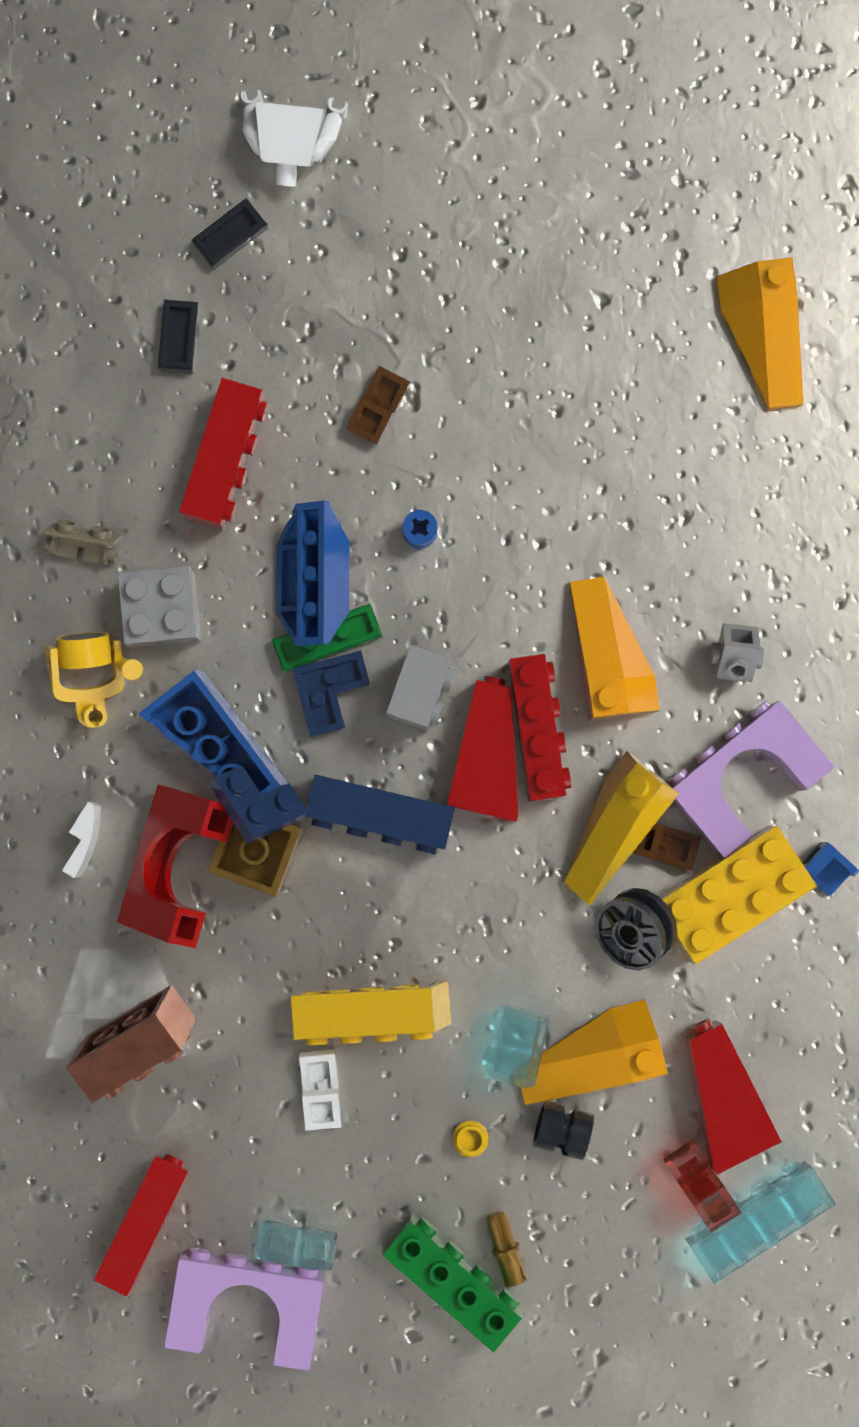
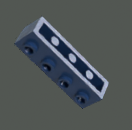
M315 774L306 808L308 814L305 817L313 818L312 826L332 830L333 823L347 826L346 834L367 838L368 832L382 835L381 842L402 847L403 840L417 843V851L436 855L438 848L444 850L446 848L455 807Z

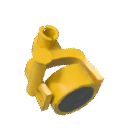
M81 632L56 637V647L53 645L45 646L51 694L60 701L73 702L75 717L80 724L87 728H95L97 726L99 728L107 720L104 698L112 697L123 690V676L128 680L138 679L143 673L142 664L136 659L128 660L122 656L121 640L115 637L109 638V633ZM109 663L112 665V677L99 685L86 688H69L60 684L59 668L82 669L103 666ZM95 708V715L89 719L90 712Z

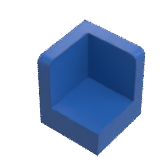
M820 842L802 862L817 887L829 896L849 876L855 877L859 873V870L829 842Z

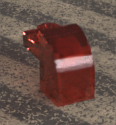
M693 1139L663 1159L711 1234L742 1213Z

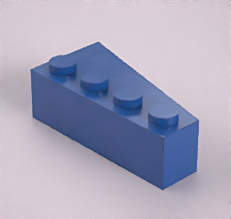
M192 671L138 713L215 776L243 766L261 795L288 784L204 671Z

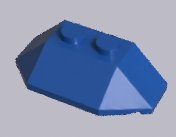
M329 501L295 504L292 511L293 515L285 525L276 544V615L285 630L292 637L291 640L295 646L323 645L330 642L349 613L350 542Z

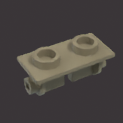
M57 520L56 523H52L44 530V534L52 535V537H47L45 542V550L51 551V555L77 559L79 547L84 548L83 561L108 565L109 562L115 563L117 560L118 550L112 547L122 538V535L113 534L110 528L93 526L90 529L77 527V523L73 521Z

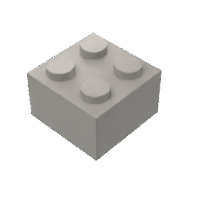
M189 566L118 574L124 644L126 646L136 649L201 642L195 573Z
M410 644L386 712L387 717L427 732L430 724L437 726L444 707V703L438 702L441 692L449 693L456 669L450 668L452 659Z

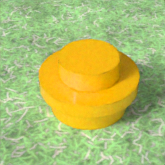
M467 1120L455 1128L453 1144L461 1155L476 1157L482 1154L488 1146V1132L480 1122Z

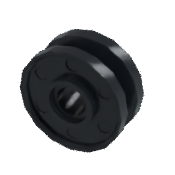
M631 888L622 891L598 912L595 922L596 936L603 951L618 965L625 969L637 971L653 966L674 946L678 935L676 919L670 907L658 895L647 889Z

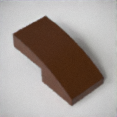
M378 366L364 397H361L346 429L378 445L398 410L411 381Z
M656 823L632 854L692 871L702 837Z

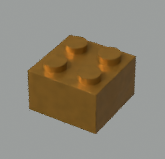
M233 823L228 841H218L207 872L277 897L280 894L303 828L291 824L247 844Z

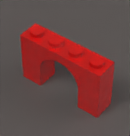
M157 784L117 923L167 943L196 948L206 913L186 906L176 899L171 886V869L179 848L192 836L200 835L223 842L228 841L233 821L220 802Z

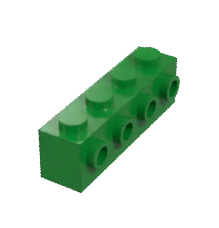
M411 1214L385 1244L382 1256L494 1353L522 1320L521 1310L518 1308L520 1305L519 1300L507 1289H503L500 1292L490 1283L493 1280L492 1277L482 1267L476 1264L473 1268L464 1261L465 1254L457 1245L451 1241L445 1244L435 1235L438 1232L437 1229L427 1219L421 1217L417 1220Z

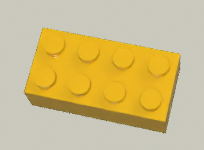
M771 825L746 840L727 857L718 858L659 897L670 907L676 919L678 934L676 942L689 962L697 965L816 888L817 885L778 825Z

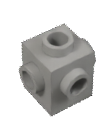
M723 623L719 642L712 643L710 663L716 664V678L729 681L752 682L755 669H761L764 658V649L760 647L759 628Z

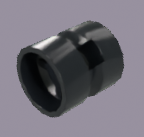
M544 1101L535 1128L533 1147L550 1152L560 1148L562 1155L583 1160L593 1131L594 1114L576 1109L569 1114L566 1113L564 1106Z

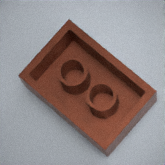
M170 985L85 1036L66 1069L91 1103L103 1096L106 1099H110L124 1088V1084L134 1079L138 1082L147 1077L154 1070V1066L162 1061L165 1064H169L177 1059L184 1051L182 1049L184 1043L191 1037L190 1031L196 1021V1017L175 988Z

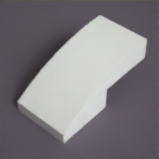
M87 802L69 833L81 840L62 870L73 878H81L88 866L97 842L101 806L95 802Z
M335 1049L300 1052L299 1062L303 1090L302 1102L305 1130L341 1128V1108Z

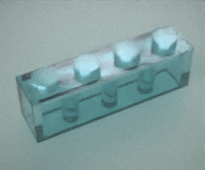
M805 1160L801 1163L799 1161L790 1163L780 1171L782 1176L771 1183L764 1181L756 1185L750 1191L751 1196L740 1203L736 1200L727 1204L720 1210L721 1215L710 1223L708 1220L702 1221L690 1230L691 1235L685 1238V1240L714 1284L836 1205L813 1167Z

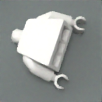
M259 89L257 90V97L254 100H248L246 90L242 91L241 99L244 105L243 133L253 153L260 156L261 162L277 163L275 185L296 187L297 166H313L314 162L321 161L335 143L341 123L347 117L348 102L345 101L344 108L336 110L333 108L334 98H329L326 115V109L264 103Z

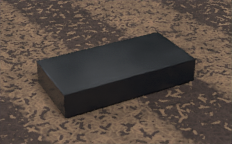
M245 198L192 239V243L213 270H215L266 231L268 224L249 200Z
M164 299L158 358L159 371L194 374L200 313L199 302Z

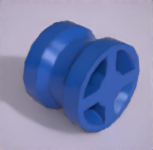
M412 511L406 516L402 525L403 537L407 544L413 548H427L436 540L438 533L437 521L428 511Z

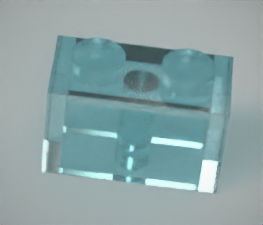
M499 1005V1010L494 1012L491 1019L490 1029L493 1032L491 1046L486 1048L483 1055L482 1064L483 1067H486L484 1077L523 1088L535 1086L550 1015L513 1005Z

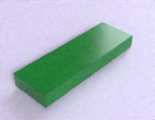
M371 603L350 610L328 644L295 646L289 633L271 639L282 671L285 674L293 671V668L331 657L382 638L383 635Z

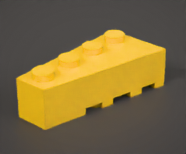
M448 981L435 982V984L426 988H419L418 983L390 987L391 990H385V987L376 986L356 989V992H350V989L302 992L291 996L294 1040L306 1039V1045H323L328 1043V1038L341 1037L342 1044L362 1042V1036H375L376 1042L397 1040V1034H410L411 1040L433 1038L432 1033L451 1024Z

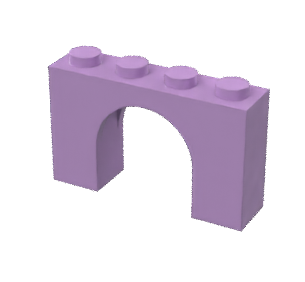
M767 701L762 703L750 713L753 720L746 726L742 727L739 723L722 736L726 740L724 744L716 750L713 746H710L695 758L699 763L690 772L683 768L668 781L671 787L679 793L673 803L719 858L727 857L752 836L726 804L721 791L723 771L734 756L743 751H758L770 756L800 791L808 790L834 768V765L780 701L774 702L771 705Z
M194 1247L190 1248L189 1252L183 1251L178 1261L164 1348L201 1354L206 1341L213 1300L222 1291L230 1287L249 1285L259 1288L270 1296L279 1313V1332L273 1365L310 1371L325 1273L318 1272V1268L311 1265H297V1269L282 1267L283 1263L274 1259H262L261 1263L246 1261V1256L236 1253H227L225 1257L213 1256L210 1250Z

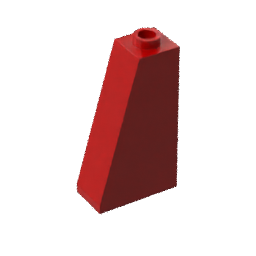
M485 676L484 681L476 680L447 806L517 822L519 814L512 688L504 686L505 680Z
M710 1018L693 1025L691 1027L692 1033L686 1035L685 1039L707 1158L712 1170L719 1175L782 1141L723 1024L717 1020L711 1022Z
M165 1154L163 1159L155 1156L93 1281L130 1298L186 1181L188 1171L183 1169L185 1162L169 1154Z

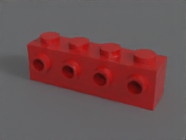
M221 378L179 510L183 518L224 530L226 522L232 523L237 509V502L233 501L237 488L243 489L247 478L248 469L244 468L247 455L253 456L257 446L258 435L254 434L258 421L264 422L268 411L269 402L265 401L262 389Z
M545 654L511 658L508 661L528 802L567 796L566 789L572 786L569 768H562L560 755L561 753H566L564 733L557 732L555 718H561L558 696L552 697L550 683H555L553 662H546Z

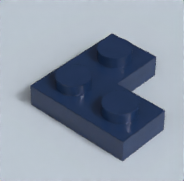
M362 651L293 668L310 737L313 738L346 729L337 694L371 686Z
M243 766L215 776L209 783V786L247 844L298 822L308 814V810L290 783L261 795Z

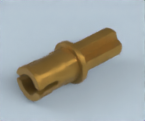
M503 1211L492 1213L486 1219L495 1247L492 1250V1254L498 1259L504 1285L506 1287L518 1286L527 1280L518 1252L520 1244L514 1241L507 1215Z

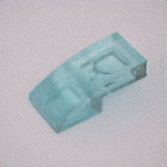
M271 1220L261 1221L256 1258L285 1265L330 1271L333 1269L338 1233L307 1225L296 1227Z

